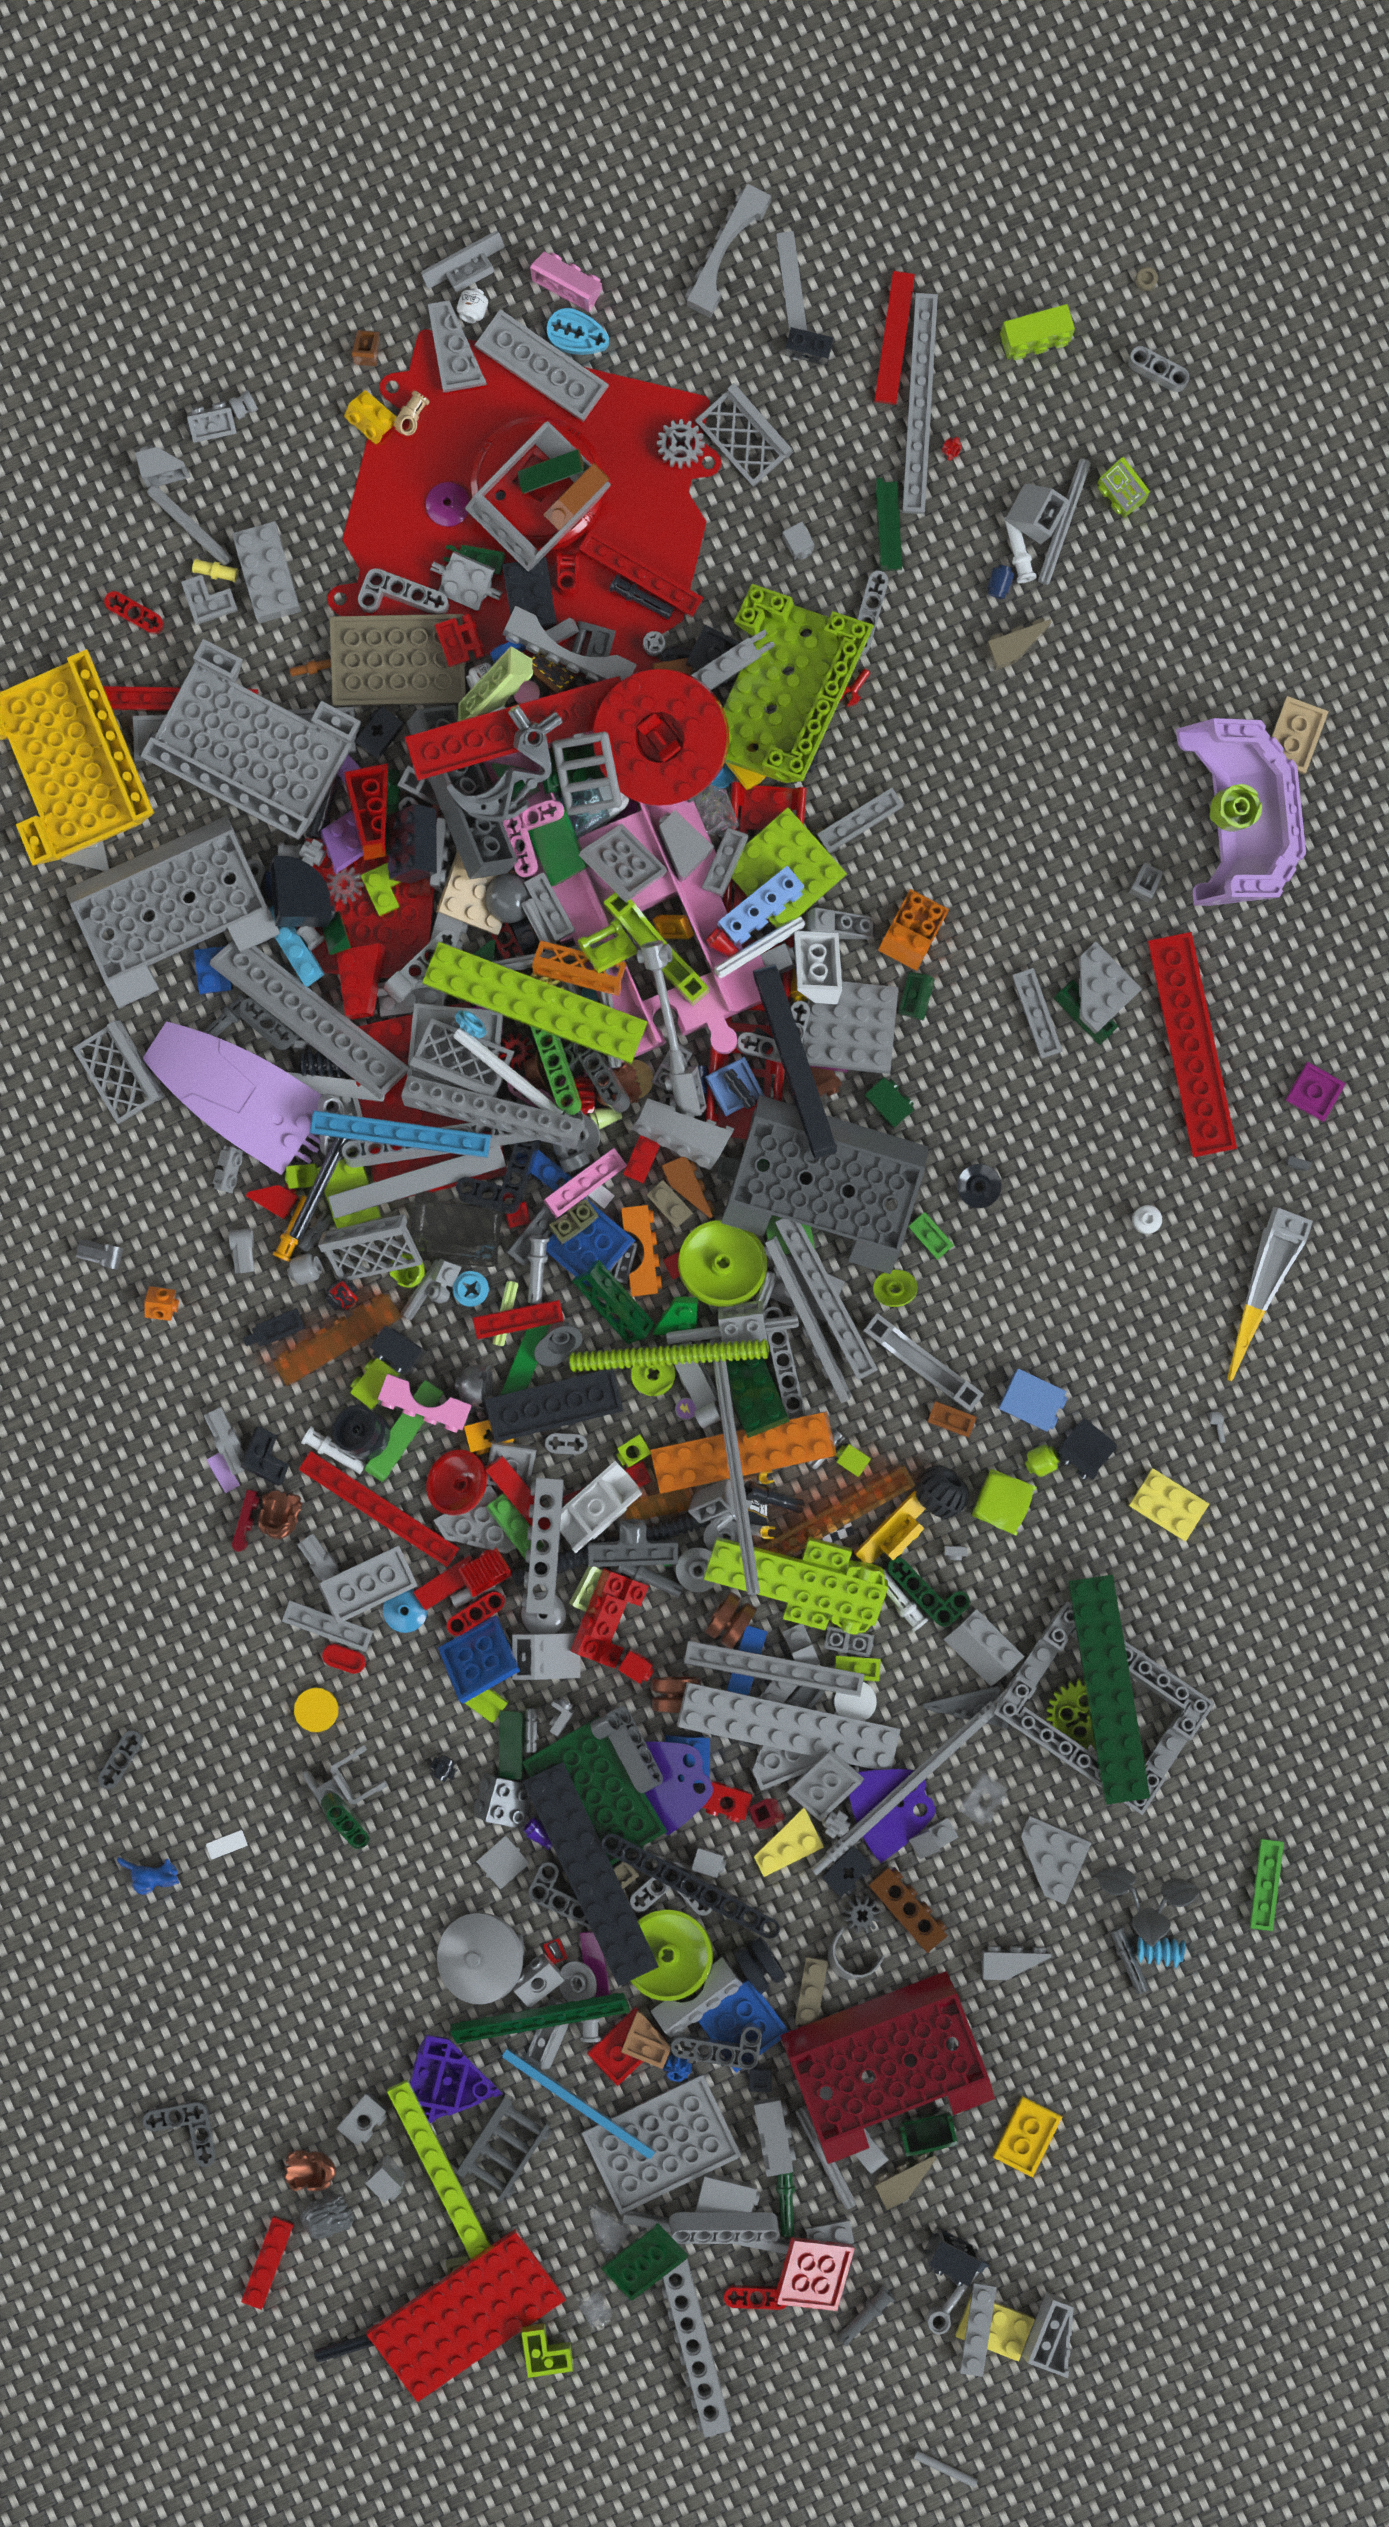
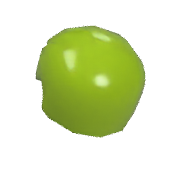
M410 1253L401 1254V1257L407 1260L414 1259ZM424 1263L390 1271L389 1274L397 1281L398 1285L413 1288L421 1282L425 1275Z

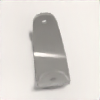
M842 1926L833 1937L828 1949L830 1968L837 1976L846 1980H858L871 1975L880 1966L884 1956H881L875 1965L864 1975H853L839 1965L835 1956V1945L845 1929Z

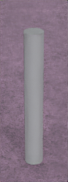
M916 2450L913 2459L975 2488L978 2479Z

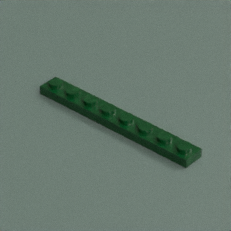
M624 1992L612 1993L611 1995L591 1997L585 2000L569 2001L563 2004L547 2005L536 2009H525L524 2011L460 2021L459 2023L450 2024V2032L456 2044L630 2013V2005Z

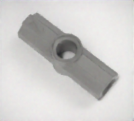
M222 1407L204 1415L214 1436L213 1441L219 1453L224 1456L232 1475L244 1471L245 1469L240 1468L245 1455L241 1448V1441L235 1429L231 1427Z
M314 1533L297 1544L309 1561V1566L320 1581L327 1580L340 1573L337 1563L330 1553L325 1551Z

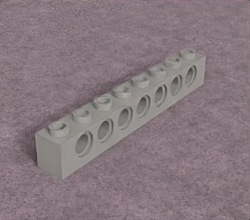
M412 1076L407 1077L401 1095L404 1106L576 1149L582 1130L581 1120Z
M686 2259L663 2277L665 2285L661 2287L664 2299H669L671 2307L667 2308L670 2322L674 2321L676 2329L673 2330L675 2342L680 2343L682 2351L679 2352L681 2365H686L688 2373L684 2374L687 2387H692L694 2394L690 2396L693 2409L698 2410L699 2417L696 2418L698 2430L703 2431L704 2437H709L731 2431V2424L688 2259ZM673 2273L681 2275L682 2279L675 2283L669 2277ZM683 2295L687 2298V2302L685 2304H678L675 2298ZM689 2317L693 2320V2323L690 2326H684L681 2324V2320ZM690 2339H695L699 2345L696 2348H690L686 2343ZM696 2361H701L705 2366L701 2370H696L692 2365ZM706 2383L710 2386V2389L707 2392H702L698 2389V2386ZM712 2405L716 2408V2411L712 2414H707L704 2408Z

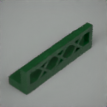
M876 478L875 496L880 571H901L902 552L897 481L883 482V478Z
M600 1260L594 1261L587 1272L574 1277L572 1282L627 1344L646 1338L654 1322ZM587 1280L593 1288L586 1286L583 1281ZM597 1296L603 1298L607 1304L600 1302ZM611 1312L617 1314L621 1319L614 1318ZM625 1328L631 1330L635 1335L630 1336Z

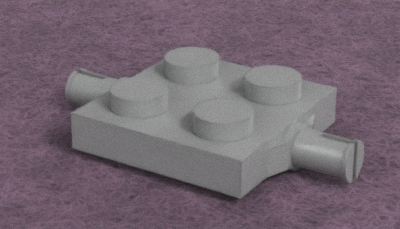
M456 551L452 553L446 567L434 561L430 569L442 575L439 592L445 594L447 598L476 611L480 610L482 602L487 595L500 600L503 593L491 587L494 568Z

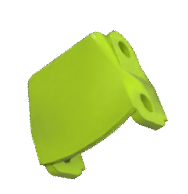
M990 1469L973 1507L971 1516L1017 1536L1018 1532L1016 1530L1027 1514L1033 1490L1036 1491L1037 1487Z

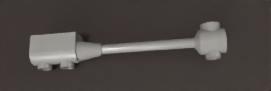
M660 940L647 942L641 945L642 950L637 951V959L639 963H645L646 969L654 972L670 1045L669 1077L665 1078L667 1090H673L674 1097L670 1098V1106L674 1107L678 1113L689 1112L694 1114V1116H698L707 1108L698 1066L688 1067L684 1055L679 1048L662 971L668 964L667 962L672 961V950L669 944H663V941Z

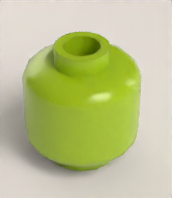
M1043 1444L1028 1452V1461L1025 1462V1465L1031 1474L1035 1473L1038 1477H1043L1057 1470L1060 1460L1053 1446L1049 1447Z

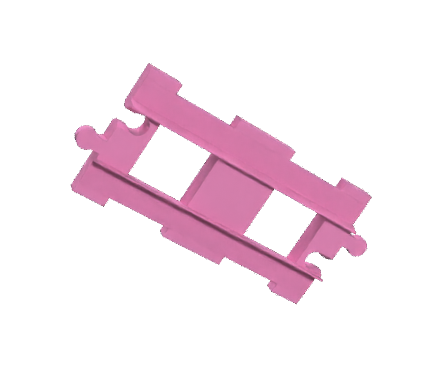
M529 680L524 681L520 685L518 692L514 695L517 704L540 699L541 697L537 684ZM593 730L585 732V735L592 734ZM553 742L547 743L548 748H552ZM520 751L484 761L493 785L499 780V777L491 767L493 763L525 768L531 771L540 770L539 764ZM543 781L537 784L540 791L527 799L529 802L528 807L548 800H556L553 793L545 794ZM686 800L672 805L658 806L639 802L641 811L578 837L581 848L584 849L622 823L668 869L663 877L631 898V900L640 911H643L676 896L680 897L712 972L700 977L709 987V993L693 1007L676 987L668 990L670 1008L674 1009L678 1014V1026L682 1035H688L708 1027L711 1032L710 1041L713 1049L720 1054H728L735 1049L737 1036L734 1030L728 1027L725 1019L762 1003L753 977V970L765 967L759 955L723 978L717 977L714 973L715 966L727 960L728 957L709 947V943L705 940L718 927V921L728 913L719 895L702 889V885L716 855L714 847L702 863L681 883L677 878L658 832L659 820L667 812L671 814L676 810L711 843L694 801L688 803ZM552 807V809L549 811H543L544 815L554 810L556 807ZM535 811L529 814L530 822L538 819V814ZM536 857L538 869L532 877L543 872L546 875L539 857ZM591 867L586 868L556 886H552L575 929L574 933L560 940L561 945L574 940L576 946H578L579 938L583 936L588 937L616 920L604 906V901L615 891ZM611 934L600 941H605L606 943L615 937ZM739 942L735 944V946L739 949L738 952L743 950ZM590 961L584 963L586 969H595ZM626 965L621 980L619 996L612 995L614 1009L648 1022L635 1057L664 1045L666 1040L662 1031L653 1022L655 1012L661 1008L659 995L642 1001ZM608 968L609 975L617 977L620 968ZM596 990V993L600 1000L599 991Z

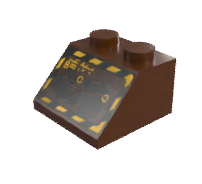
M539 652L531 657L532 677L553 695L568 691L577 681L574 676L575 673L569 671L566 665L563 666L559 662L558 664L550 662L546 659L545 655Z

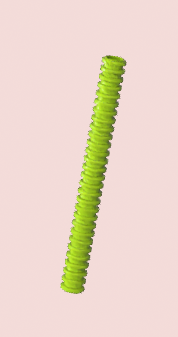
M756 1339L755 1342L752 1340H748V1342L742 1340L741 1343L739 1341H734V1343L728 1341L727 1344L725 1342L720 1344L714 1342L713 1345L709 1342L707 1345L704 1343H700V1345L695 1343L693 1346L681 1344L679 1347L677 1345H673V1347L667 1345L666 1348L663 1346H659V1348L653 1346L652 1349L650 1347L645 1349L640 1347L638 1350L636 1348H632V1350L626 1348L625 1351L623 1349H618V1351L612 1349L611 1352L609 1350H605V1352L599 1350L598 1353L596 1351H591V1353L585 1351L584 1354L582 1352L577 1354L571 1352L569 1364L573 1372H576L577 1369L581 1372L584 1369L586 1371H590V1369L595 1371L597 1368L599 1370L604 1368L609 1370L611 1367L613 1369H617V1367L623 1369L624 1366L626 1368H631V1366L637 1368L638 1365L640 1367L645 1365L650 1367L651 1364L654 1366H658V1364L664 1366L665 1363L667 1365L672 1363L678 1365L679 1362L681 1364H685V1362L691 1364L693 1361L697 1364L699 1361L702 1363L706 1361L711 1363L713 1360L715 1362H719V1360L725 1362L726 1359L729 1361H733V1359L739 1361L740 1358L743 1360H747V1358L753 1360L754 1357L756 1359L761 1357L767 1359L769 1346L766 1339H762V1341Z

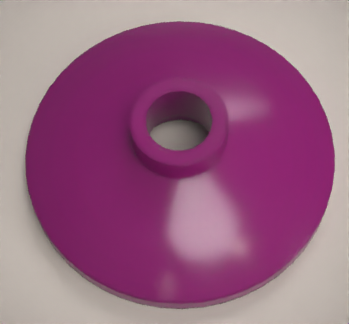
M445 482L436 485L429 492L426 499V510L429 517L435 523L446 527L455 526L461 523L469 512L465 508L470 500L468 494L461 486ZM450 499L452 502L449 506H445L443 504L444 500Z

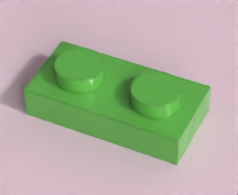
M925 1212L908 1226L936 1260L954 1246Z

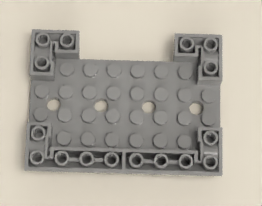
M227 815L66 889L72 910L104 982L119 1008L160 990L151 969L148 967L149 965L227 929L240 952L281 934L278 927L275 926L272 913L257 885ZM228 874L236 875V881L231 885L226 884L224 881ZM189 892L195 893L196 896L192 903L184 902V896ZM147 911L155 913V918L151 922L144 921L143 917ZM109 929L113 930V939L109 941L104 940V932Z

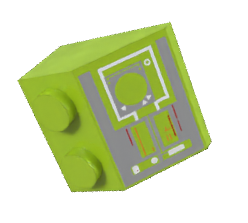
M1124 457L1119 459L1105 472L1097 483L1099 485V492L1103 497L1110 499L1114 512L1117 515L1121 514L1123 518L1145 503L1150 493L1149 489Z

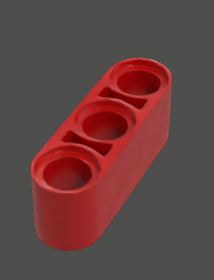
M492 1591L452 1616L447 1622L448 1632L454 1636L462 1635L500 1611L506 1601L504 1594L500 1591ZM492 1595H497L501 1598V1605L499 1607L490 1605L489 1598ZM473 1607H478L482 1610V1617L480 1619L471 1617L470 1611ZM459 1619L463 1622L464 1626L461 1631H455L452 1628L451 1623L453 1620Z

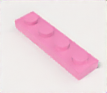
M613 1148L543 1201L553 1215L558 1218L623 1170L627 1164L615 1148Z

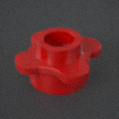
M959 437L948 438L942 447V453L948 456L947 460L949 461L953 457H957L961 451L962 443L959 442Z

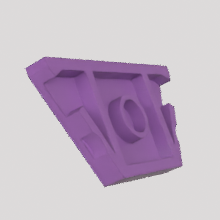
M352 810L321 830V838L327 847L326 852L328 857L331 858L332 869L335 874L363 856Z

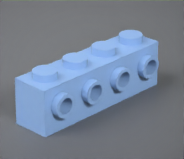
M786 866L719 920L717 925L721 930L725 931L734 945L738 942L743 944L751 937L749 934L755 928L759 931L768 923L767 918L772 914L775 917L786 909L784 905L790 900L792 903L798 900L803 895L801 891L804 885L791 869Z

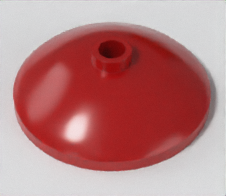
M453 1450L442 1455L433 1464L427 1477L426 1491L432 1506L439 1512L450 1516L462 1515L472 1510L480 1502L486 1489L487 1472L485 1471V1466L478 1456L466 1450Z

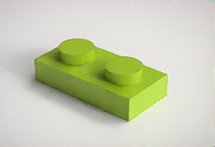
M836 1655L835 1669L864 1674L863 1680L879 1681L881 1659Z

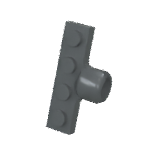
M639 1519L623 1520L619 1525V1540L616 1542L588 1543L589 1567L678 1564V1541L647 1540L646 1524Z

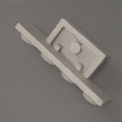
M494 231L423 270L421 275L427 288L430 289L448 279L457 293L495 272L487 257L505 247L500 233Z

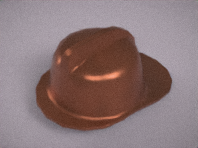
M537 1050L536 1056L526 1060L523 1064L526 1078L536 1089H546L554 1097L539 1050Z

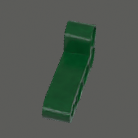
M896 1557L894 1560L890 1559L888 1561V1572L939 1626L945 1627L950 1625L969 1607L970 1597L964 1591L956 1590L943 1601L903 1558ZM894 1562H902L901 1568L906 1573L908 1569L911 1571V1573L904 1576L902 1581L899 1578L903 1575L899 1571H892L894 1569L892 1565ZM916 1577L918 1579L919 1585L916 1589H909L907 1587V1580L909 1578ZM928 1593L932 1594L934 1602L929 1606L924 1605L922 1597ZM964 1595L965 1604L961 1607L955 1606V1596ZM941 1610L949 1612V1619L945 1622H940L937 1618Z

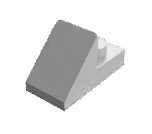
M798 1624L782 1631L795 1661L812 1665L821 1664L803 1624Z
M946 1817L910 1838L909 1841L918 1857L922 1859L939 1852L941 1847L957 1839L958 1835Z

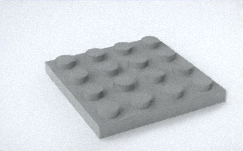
M842 981V992L837 1004L815 1003L808 998L810 1014L804 1035L803 1047L809 1065L890 1074L898 987Z
M414 1003L407 1077L412 1076L448 1085L410 1068V1062L418 1050L431 1018L459 1029L460 1025L456 1022L455 1018L456 1013L459 1010L469 1011L476 1015L485 1025L487 1033L481 1038L500 1046L503 1015L491 1010ZM434 1025L431 1031L433 1041L446 1036L442 1028ZM454 1037L450 1038L454 1049L463 1046ZM448 1040L435 1044L439 1055L451 1051ZM433 1045L425 1048L421 1054V1057L426 1059L437 1056ZM467 1048L456 1052L459 1063L472 1059ZM453 1054L441 1058L445 1067L450 1068L458 1065ZM482 1060L476 1061L480 1072L490 1068ZM474 1062L462 1067L464 1074L467 1076L478 1073ZM495 1071L482 1075L485 1083L494 1086L497 1080Z

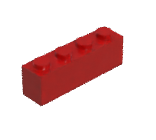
M388 763L344 772L346 789L364 860L386 856L385 830Z

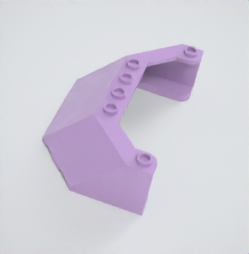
M1213 718L1176 729L1179 747L1183 751L1195 752L1212 773L1214 796L1220 790L1227 787L1246 784L1256 790L1259 801L1262 803L1261 816L1250 827L1236 832H1228L1218 827L1221 863L1208 883L1195 885L1193 889L1194 906H1211L1278 898L1283 892L1284 884L1290 881L1296 871L1295 866L1298 861L1302 860L1306 854L1297 765L1292 759L1289 760L1283 753L1284 748L1275 737L1271 738L1266 732V725L1262 720Z

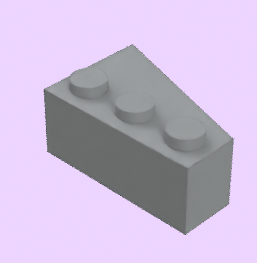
M780 2096L754 2101L767 2177L793 2172L792 2161L796 2160L794 2146L789 2147L788 2138H792L790 2124L785 2125L784 2116L788 2115L786 2102L781 2103Z
M1046 2292L1021 2354L1028 2364L1066 2378L1069 2376L1068 2358L1070 2357L1069 2345L1073 2321V2306L1067 2299Z

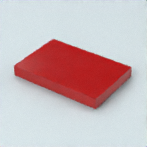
M636 2006L602 2037L601 2041L597 2042L587 2052L590 2058L617 2086L644 2062L621 2052L637 2010L640 2011ZM655 2027V2029H656V2030L662 2035V2037L666 2040V2038L664 2037V2035Z

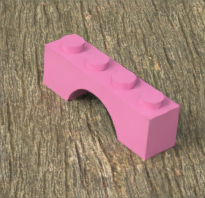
M387 1374L378 1400L382 1401V1406L394 1409L395 1406L403 1408L402 1413L412 1417H415L416 1414L424 1416L423 1421L436 1425L437 1421L445 1424V1429L456 1433L458 1429L463 1430L472 1406L453 1397H450L447 1402L437 1407L423 1406L411 1395L409 1381L391 1374Z

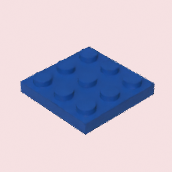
M589 1200L588 1202L599 1217L583 1231L562 1245L553 1234L549 1238L546 1252L575 1277L587 1272L591 1264L597 1260H600L610 1270L635 1242L629 1234ZM587 1280L583 1281L586 1286L593 1288Z
M496 1615L438 1648L458 1700L462 1704L520 1672L500 1620Z
M746 1979L742 1982L743 1984L736 1993L725 1997L716 2008L705 2012L698 2022L711 2039L740 2043L741 2031L746 2024H757L762 2034L759 2055H761L780 2041V2035L789 2032V2029L764 1995H760L753 1984ZM749 2030L745 2034V2037L749 2040H754L758 2036L755 2030ZM727 2048L720 2051L725 2059L732 2055V2052ZM746 2052L741 2058L744 2062H751L754 2059V2055ZM732 2067L736 2073L741 2070V2068Z

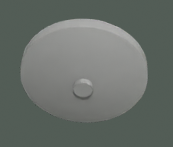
M472 1913L456 1919L445 1930L438 1946L437 1965L444 1984L452 1994L468 2003L487 2004L503 1998L514 1988L521 1974L523 1954L520 1941L508 1923L492 1914Z

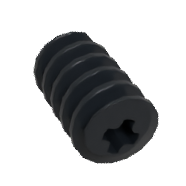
M308 1048L306 1055L302 1051V1076H306L308 1071H310L312 1077H315L317 1071H319L321 1077L325 1076L326 1071L329 1077H333L335 1071L338 1077L341 1078L344 1071L318 1050L315 1055L312 1054L311 1048Z

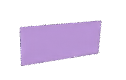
M217 1453L207 1459L225 1493L240 1486L235 1475H232L223 1455Z

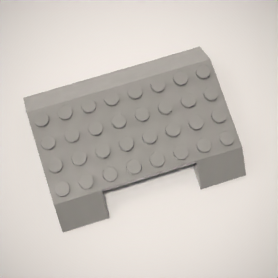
M203 639L193 657L195 663L156 736L154 738L150 737L140 757L299 840L312 823L351 750L361 721L323 701L320 702L311 719L312 723L236 684L243 659Z

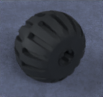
M941 1465L929 1467L918 1476L915 1483L914 1491H916V1498L927 1511L940 1518L947 1519L956 1516L965 1508L968 1502L969 1490L961 1477L947 1467Z

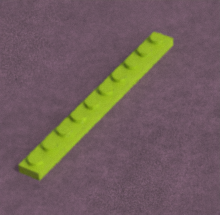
M408 2079L388 2088L387 2093L472 2259L491 2245Z

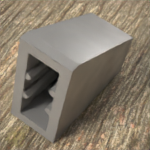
M674 810L671 814L667 812L659 820L658 832L677 878L682 883L712 852L714 846Z
M706 2173L703 2176L695 2212H752L753 2205H758L760 2192H757V2185Z

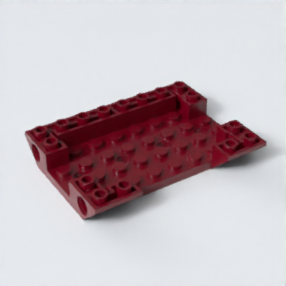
M947 1971L780 2035L827 2164L869 2149L864 2128L946 2096L953 2115L995 2099L988 2073L958 1994ZM954 2037L958 2041V2047L951 2051L947 2049L946 2041ZM907 2054H914L916 2057V2063L912 2067L904 2064V2057ZM866 2070H871L874 2073V2080L871 2083H865L862 2080V2074ZM825 2086L832 2089V2096L827 2100L820 2097V2090Z

